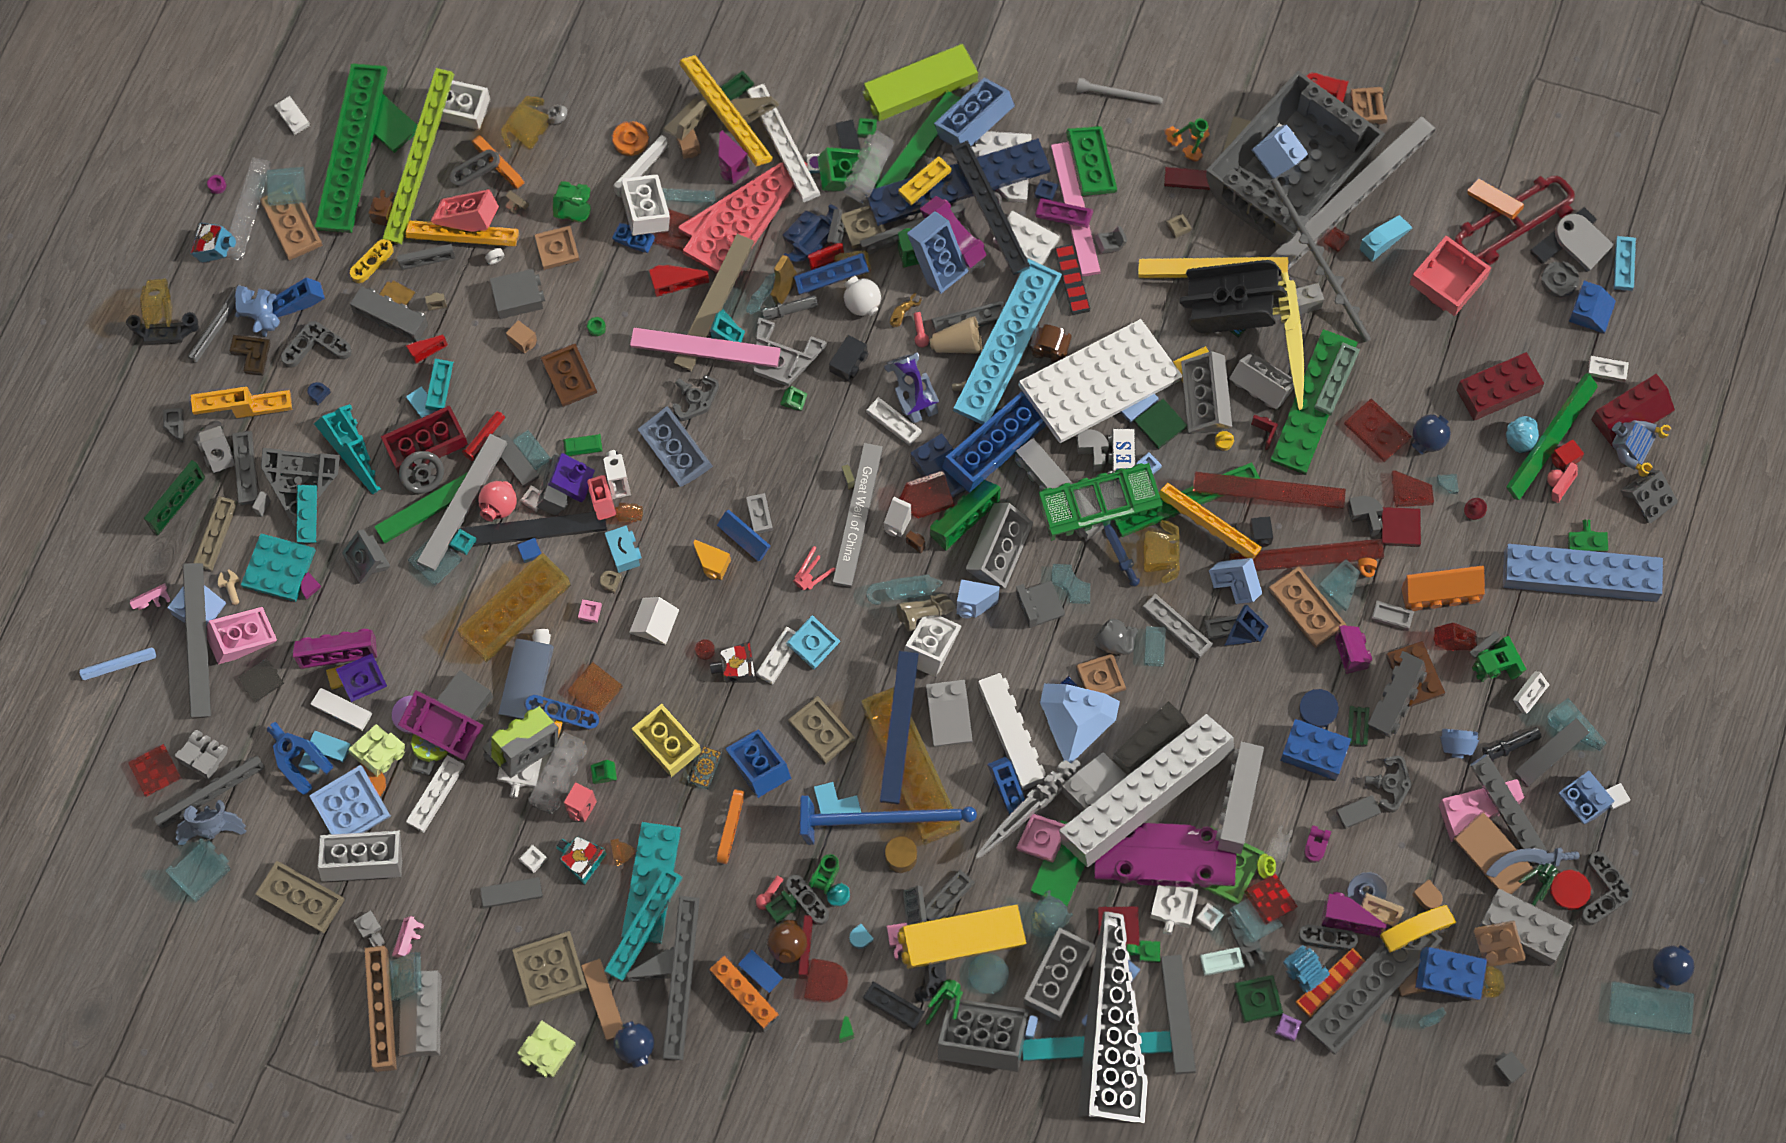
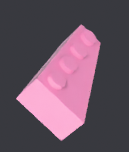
M1518 779L1505 782L1518 804H1520L1524 796ZM1484 788L1444 798L1439 804L1451 842L1481 812H1484L1490 820L1500 815Z

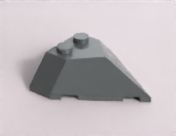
M262 448L261 468L294 527L296 526L297 485H317L318 499L338 475L340 455L312 454Z

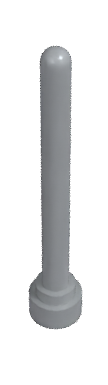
M1079 78L1076 90L1078 93L1093 91L1156 104L1163 102V99L1158 96L1090 84L1089 81L1083 78Z

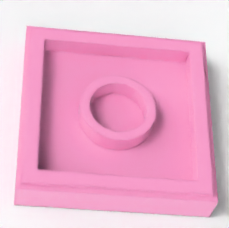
M1033 814L1021 836L1017 850L1054 862L1062 844L1059 830L1066 824Z

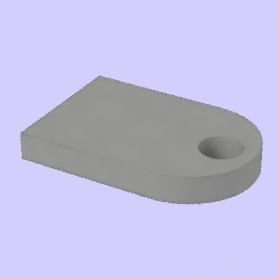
M1578 214L1565 216L1558 222L1555 229V236L1559 245L1588 272L1614 245L1592 223ZM1564 222L1571 225V231H1567L1564 228Z

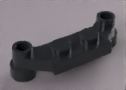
M192 312L183 315L182 323L143 324L137 315H130L126 319L128 328L134 334L144 339L145 344L183 343V339L199 329L198 318Z
M946 962L924 966L925 984L916 988L914 993L918 1002L924 1003L929 1001L936 995L941 985L944 984L946 981Z

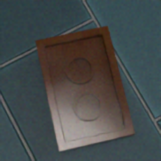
M575 343L541 357L562 407L597 393L596 387Z
M1423 641L1386 654L1392 672L1395 666H1400L1402 658H1400L1402 651L1423 660L1425 663L1427 676L1423 683H1419L1417 696L1414 700H1410L1408 707L1445 695L1444 688Z

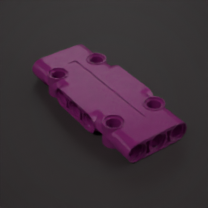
M1143 823L1131 832L1132 836L1125 837L1095 861V879L1119 880L1124 884L1136 881L1140 885L1192 887L1194 884L1204 888L1212 885L1235 886L1236 853L1218 849L1219 841H1216L1218 830L1208 826L1196 829V827L1191 825ZM1208 835L1212 839L1210 841H1204L1202 838ZM1128 869L1130 873L1124 875L1121 873V870ZM1208 873L1210 877L1204 879L1200 875Z

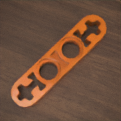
M480 135L471 141L479 153L485 150L495 151ZM500 156L499 165L495 169L515 189L520 188L524 184L523 179Z
M735 789L733 792L717 855L718 863H728L745 791Z

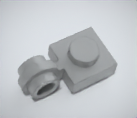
M372 911L354 920L364 939L372 936L369 940L373 947H379L385 943L380 933L375 934L382 928Z

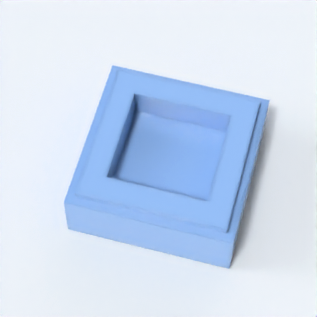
M1149 452L1136 462V464L1149 463L1153 474L1162 467Z
M1030 1015L1025 1039L1027 1040L1034 1037L1038 1020L1035 1016Z

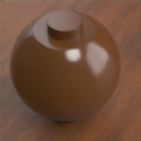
M786 920L774 927L770 932L767 940L768 950L777 961L782 963L795 962L800 959L806 950V934L795 921Z

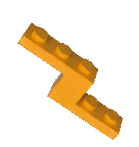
M240 387L191 395L192 413L194 415L232 409L235 417L241 418L292 410L291 393L289 390L251 395L248 387Z

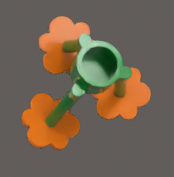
M1199 118L1195 122L1190 121L1187 126L1180 130L1175 129L1173 126L1165 130L1166 140L1176 147L1182 142L1181 134L1189 129L1192 134L1191 138L1197 140L1194 147L1188 145L1182 151L1186 154V158L1193 161H1199L1203 157L1198 146L1200 142H1204L1210 136L1207 121Z

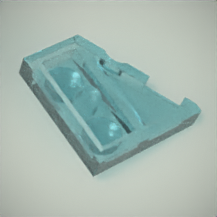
M1345 559L1319 584V588L1344 611H1347L1360 571Z

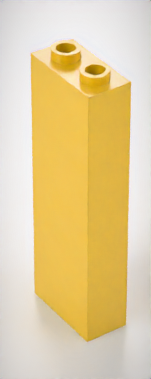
M1018 905L901 927L897 933L898 942L902 944L903 948L902 961L906 964L907 969L1022 947L1026 944Z

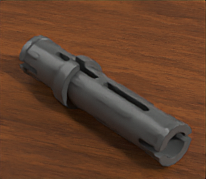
M813 295L788 303H777L776 306L761 309L762 317L765 320L779 316L782 318L784 315L818 307L816 297Z

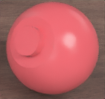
M493 481L486 484L481 489L478 497L481 509L480 515L487 521L509 516L514 511L517 503L516 493L512 485L506 481Z

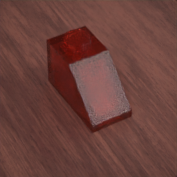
M1454 622L1434 627L1435 646L1444 650H1473L1477 646L1476 631Z

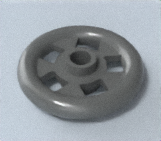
M418 451L410 454L404 459L399 469V478L402 485L410 492L418 494L427 493L435 489L441 483L444 476L442 461L438 456L428 451ZM423 459L430 460L428 465L421 462ZM414 462L416 465L410 470L408 467ZM431 468H436V475H431ZM423 469L424 472L419 474L418 472ZM411 475L415 479L412 483L408 480V477ZM429 481V484L421 486L420 482Z

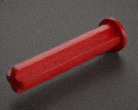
M499 411L495 412L466 450H462V454L469 460L474 461L475 455L483 447L489 435L493 434L504 421L505 416Z

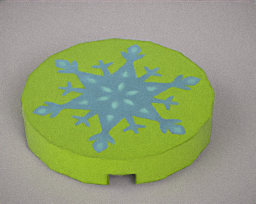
M415 734L413 735L411 746L414 754L419 759L425 762L438 761L448 754V751Z

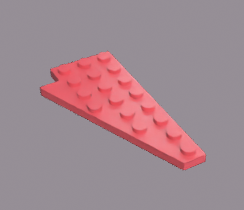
M783 162L678 227L679 231L691 238L683 249V254L718 273L736 234L754 240L755 244L795 187Z

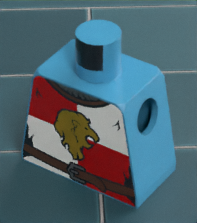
M200 223L190 254L200 262L222 259L226 257L229 247H235L236 239L222 226Z

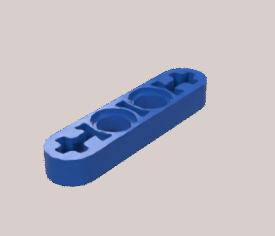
M531 695L525 700L527 711L531 710L529 701L537 699L536 703L541 705L543 701H546L543 711L551 719L586 729L595 728L599 723V716L590 710L538 695ZM555 704L558 707V712L555 715L549 714L547 711L548 705ZM569 709L575 710L577 714L576 719H567L566 712ZM581 712H584L583 717L592 715L595 723H591L590 726L587 725L588 721L581 720V723H578Z

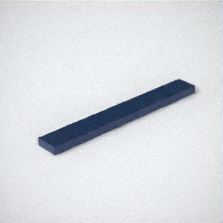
M899 651L880 795L881 803L900 805L919 653Z

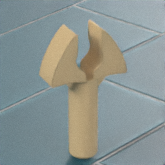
M228 570L230 579L227 582L221 572L218 578L219 588L226 587L231 603L237 605L239 599L234 584L240 580L235 573Z

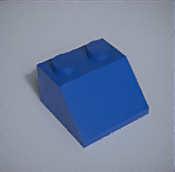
M1584 281L1579 290L1569 322L1604 334L1616 300L1602 286Z

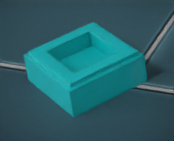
M459 529L449 545L462 554L467 555L476 542V538Z

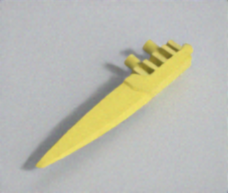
M1284 272L1281 274V281L1278 282V286L1284 287L1287 291L1286 297L1278 298L1279 307L1273 308V315H1280L1281 323L1285 325L1284 331L1298 409L1300 410L1303 407L1304 392L1302 330L1295 282L1289 280L1288 273Z

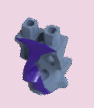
M918 352L886 362L887 365L884 366L887 372L893 371L897 377L898 386L894 389L903 415H908L912 423L922 420L919 410L925 408L928 416L937 414L938 408L936 403L939 402L928 375L923 373L920 376L917 368ZM906 376L912 377L913 383L907 384L904 378ZM922 382L926 385L925 391H923ZM904 391H907V392H908V394H909V398H908V399H904V397H903V392H904Z

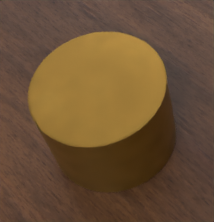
M896 837L889 841L885 849L888 867L897 873H905L915 866L917 862V848L911 839Z

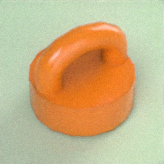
M1361 558L1358 560L1357 568L1363 576L1373 577L1377 569V561L1372 558Z

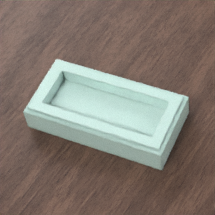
M1239 947L1200 955L1204 976L1244 968Z

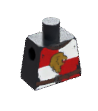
M750 642L721 650V661L710 663L711 674L723 673L726 683L756 682Z

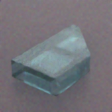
M1442 1007L1421 1018L1419 1021L1421 1028L1424 1029L1440 1023L1446 1014L1444 1008Z

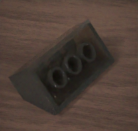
M1168 701L1113 754L1112 761L1127 775H1130L1187 730L1190 725L1183 714Z

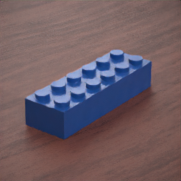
M1022 391L945 457L942 468L970 493L1016 453V450L1046 427V423Z

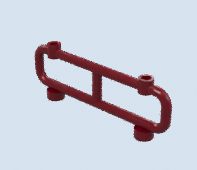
M1542 176L1536 178L1533 182L1535 186L1514 199L1523 202L1537 192L1545 190L1552 183H1558L1567 193V198L1526 224L1516 216L1512 222L1518 229L1474 256L1484 260L1488 265H1492L1500 257L1496 252L1498 249L1556 213L1561 219L1570 215L1573 212L1570 204L1575 198L1572 187L1560 176H1550L1546 179ZM1494 210L1472 225L1469 222L1464 223L1460 227L1461 232L1456 235L1454 241L1466 249L1462 244V239L1470 237L1476 230L1502 214Z

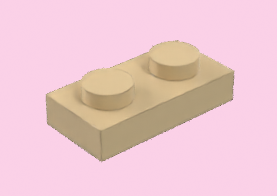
M1368 893L1365 894L1361 904L1364 909L1391 926L1398 925L1404 911L1403 907Z

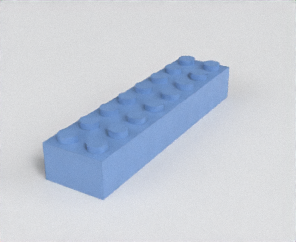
M1508 544L1504 551L1503 588L1657 602L1662 595L1663 558Z

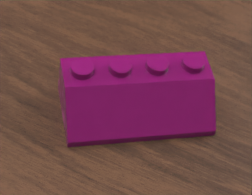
M360 629L358 632H340L339 635L333 636L325 634L314 639L310 637L301 638L300 641H295L293 657L300 669L352 662L371 653L374 658H378L375 634L372 630Z

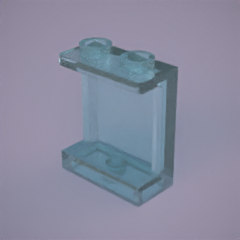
M202 838L198 840L200 844L174 868L170 866L165 870L195 902L231 870L227 864L229 860L222 853L218 855L214 851L216 847L209 840L205 842Z

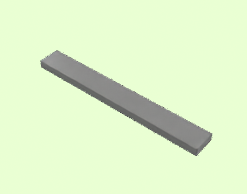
M492 434L489 435L419 557L418 564L436 571L450 546L449 543L461 527L507 446V441Z

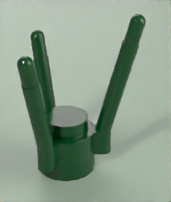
M1545 863L1544 866L1539 864L1533 871L1519 880L1521 884L1538 873V880L1543 884L1533 899L1532 906H1535L1538 900L1543 901L1554 878L1558 874L1556 867L1550 863Z

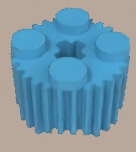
M1301 946L1283 961V964L1288 969L1286 973L1292 980L1297 979L1300 982V988L1305 993H1308L1323 982L1330 973L1326 967L1322 969V965L1318 960L1319 957L1311 948L1306 950L1305 946Z

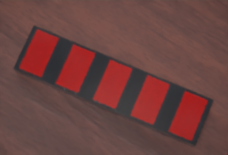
M1073 244L1055 247V254L1072 315L1090 312V305Z

